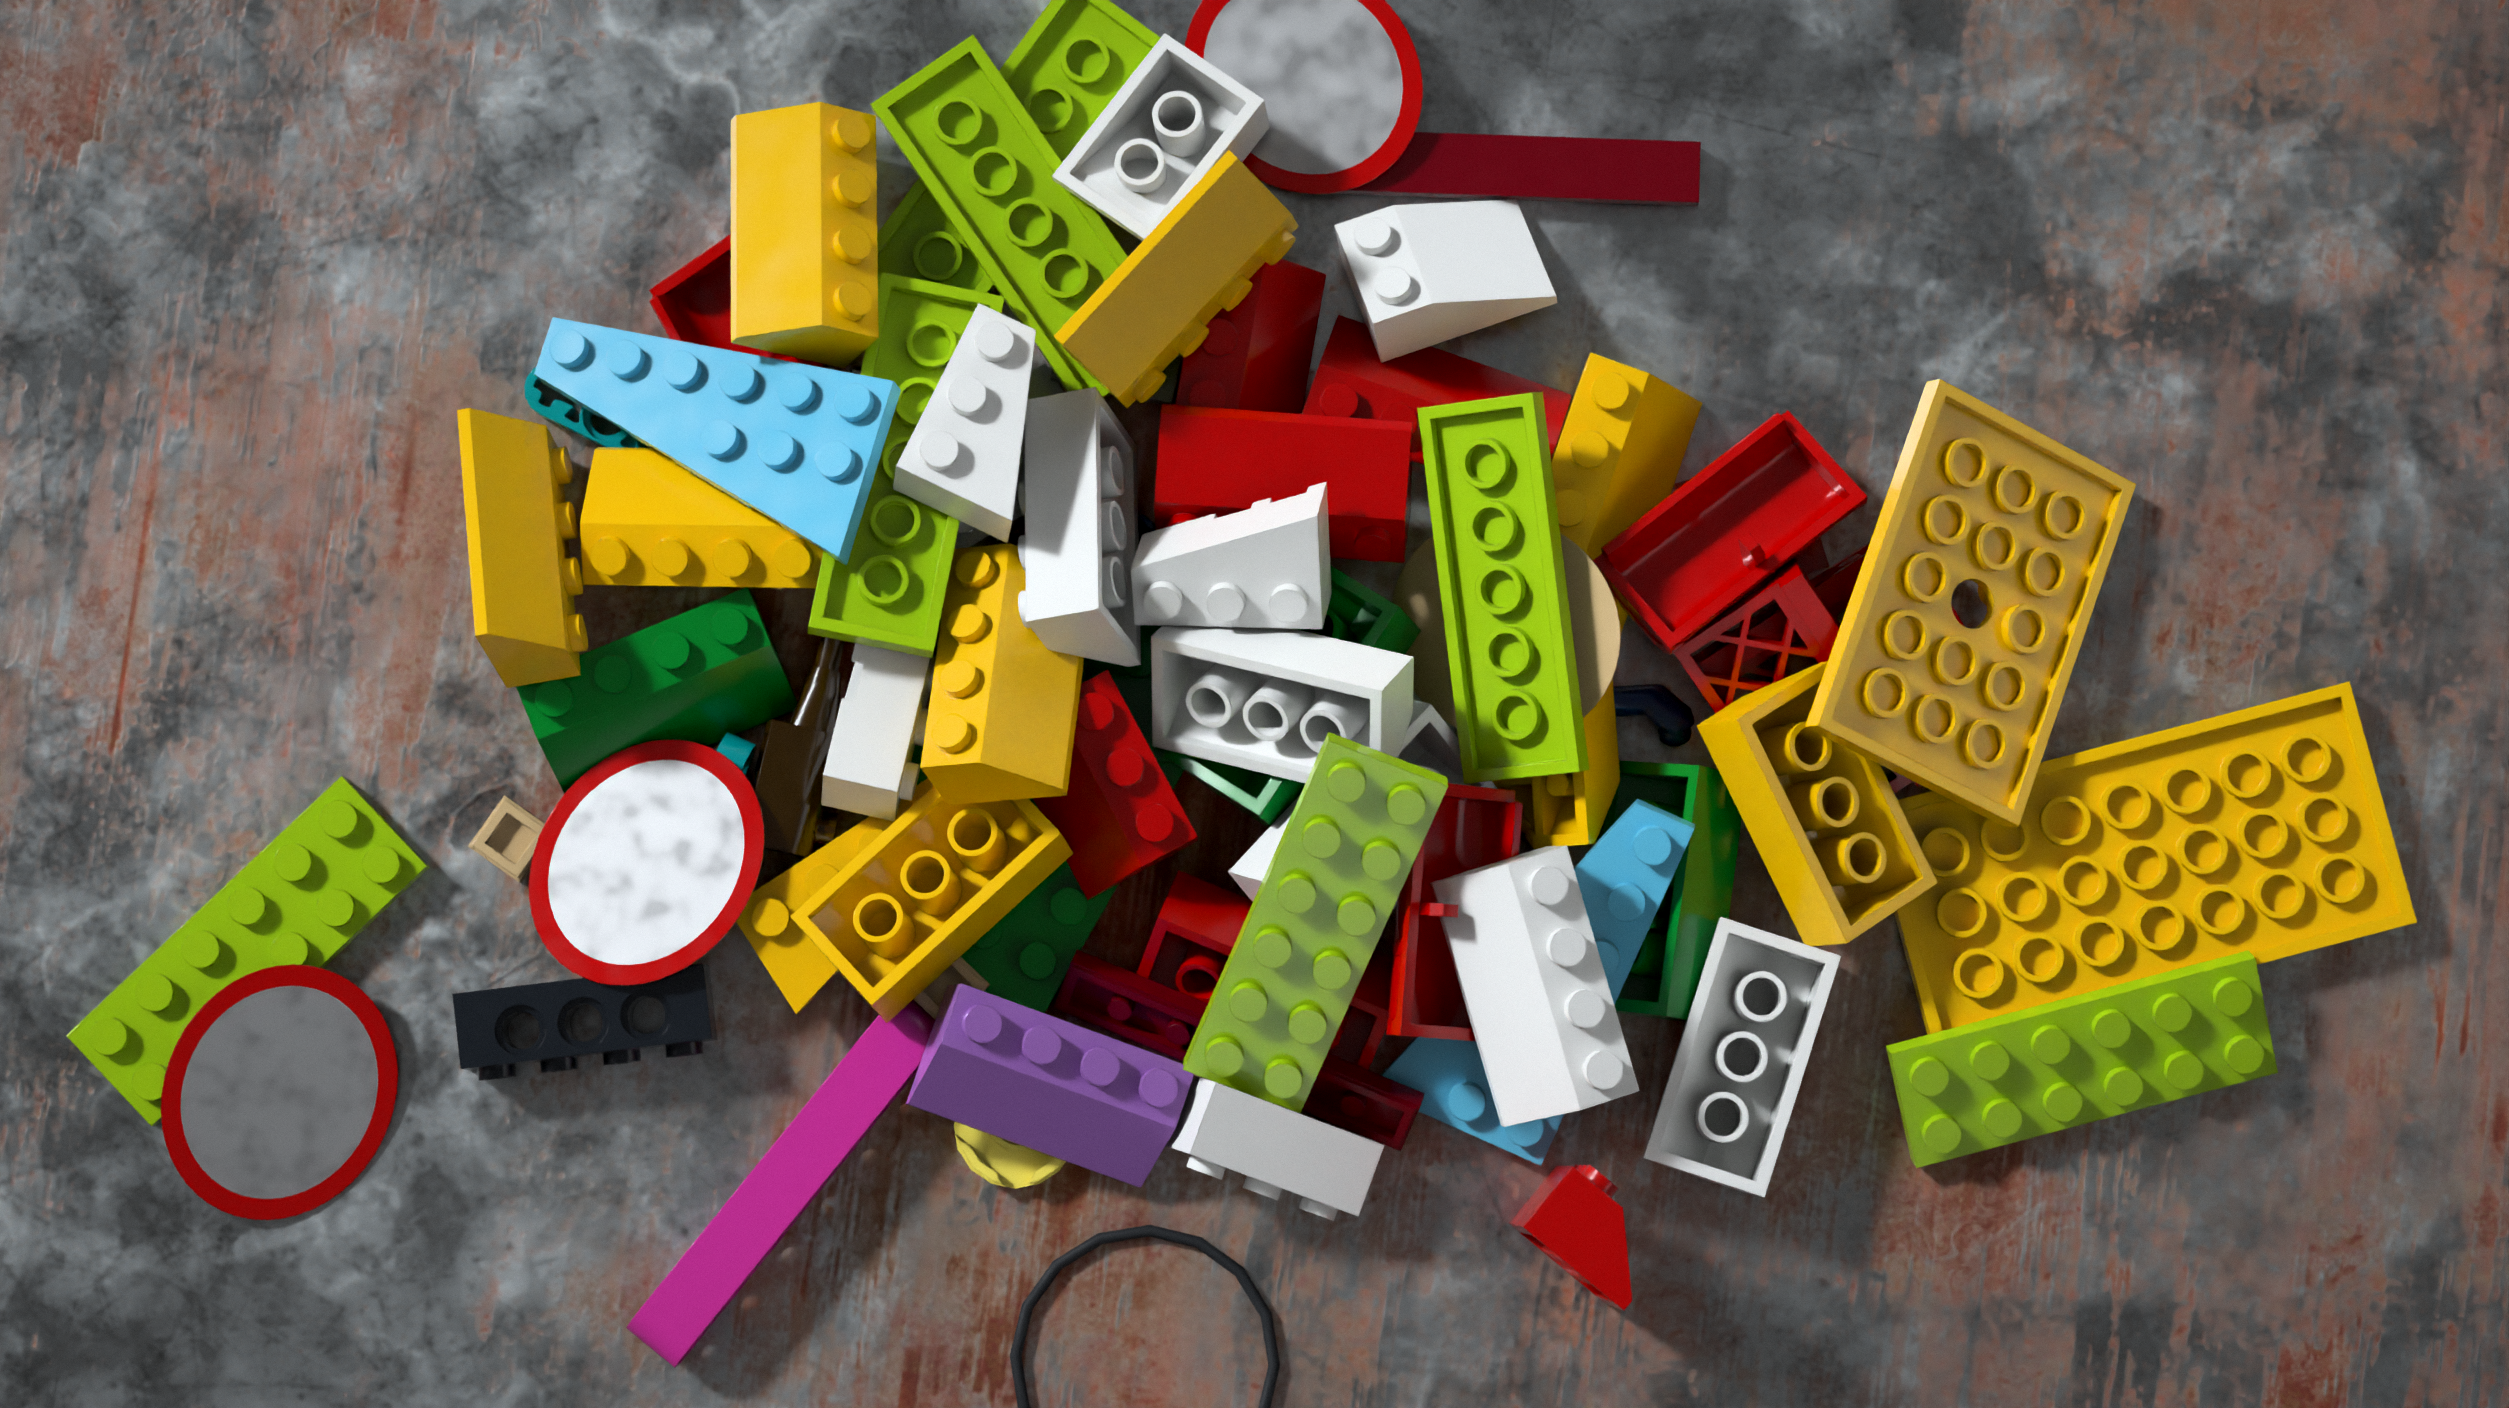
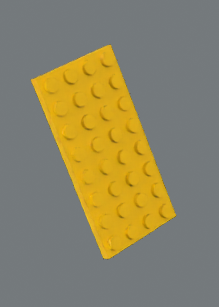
M2350 681L2041 762L2019 826L2004 827L1934 791L1898 800L1938 882L1894 912L1927 1035L2248 950L2255 957L2256 964L2258 965L2417 923Z

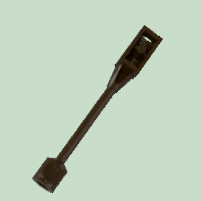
M852 364L849 373L860 374L862 366ZM821 636L814 666L810 667L806 675L790 723L773 719L766 722L751 784L762 811L764 849L806 858L816 852V847L822 848L833 840L838 814L825 811L826 806L821 805L822 781L840 708L841 673L838 671L845 641Z

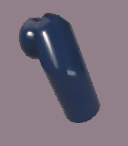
M1660 684L1613 686L1616 717L1645 715L1659 727L1660 741L1668 746H1681L1690 740L1692 735L1691 727L1695 722L1691 708L1668 688Z

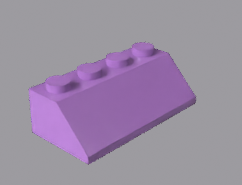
M960 983L947 985L906 1104L1141 1188L1176 1129L1194 1074L1184 1071L1182 1063Z

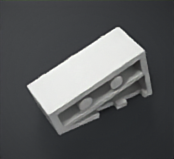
M978 303L896 465L893 489L1007 543L1013 519L1036 330Z
M1327 482L1309 486L1306 493L1275 502L1271 498L1253 502L1250 509L1217 518L1215 513L1142 534L1131 566L1134 625L1323 629L1332 594Z
M942 613L933 658L855 643L851 659L855 664L845 699H841L823 772L821 805L895 822L901 799L912 801L918 781L920 764L912 763L911 760L915 745L923 747L928 716L926 705L932 688Z
M1195 1075L1193 1076L1176 1129L1166 1144L1168 1147L1190 1154L1186 1166L1188 1168L1221 1180L1226 1168L1247 1175L1243 1188L1275 1200L1279 1199L1282 1189L1303 1196L1299 1205L1300 1209L1334 1221L1338 1209L1359 1216L1384 1145Z

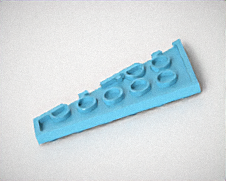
M555 317L552 318L534 375L543 384L598 417L605 418L628 432L631 437L648 447H653L671 458L676 464L749 508L753 507L778 522L784 529L801 539H806L826 551L829 556L847 566L900 396L901 389L894 381Z
M1639 799L1634 801L1574 867L1614 1005L1695 829L1694 823ZM1414 1037L1405 1050L1380 1074L1425 1093L1418 1112L1540 1166L1565 1115L1561 1114L1502 1127L1476 1041Z

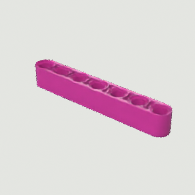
M912 1000L888 1023L880 1015L876 1017L635 1314L626 1327L627 1330L674 1368L685 1359L917 1073L935 1019L916 1001Z

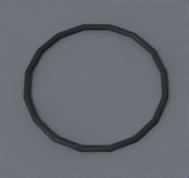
M1153 1225L1098 1233L1054 1260L1022 1303L1010 1352L1018 1408H1031L1026 1388L1022 1352L1033 1308L1063 1268L1102 1244L1153 1237L1199 1249L1236 1276L1261 1317L1268 1369L1258 1408L1271 1407L1280 1369L1272 1313L1246 1270L1200 1236Z

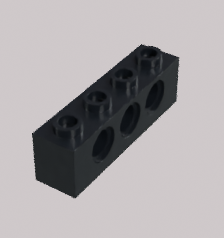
M704 963L689 965L675 974L656 981L629 986L608 985L579 978L452 994L460 1069H477L479 1081L515 1077L516 1064L540 1062L541 1073L579 1069L578 1057L602 1054L604 1066L641 1061L640 1049L664 1046L666 1058L704 1054L703 1042L718 1040L709 965ZM646 998H656L664 1007L665 1020L657 1031L644 1034L636 1028L633 1022V1011L640 1001ZM592 1005L601 1014L602 1028L594 1039L583 1042L574 1036L571 1030V1018L580 1007ZM522 1013L533 1015L540 1027L537 1041L526 1049L517 1048L511 1042L508 1033L511 1021Z

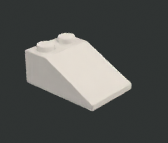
M1164 33L1052 175L1053 181L1143 241L1228 150L1241 162L1245 160L1269 129L1265 101Z
M1516 199L1392 205L1334 225L1344 270L1381 363L1557 303V296Z

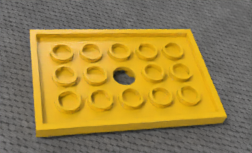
M1941 379L1927 381L1805 727L2004 827L2019 826L2136 484ZM1964 580H1971L1978 584L1979 597L1987 606L1985 618L1975 628H1967L1961 625L1952 611L1951 601L1953 592L1957 585Z

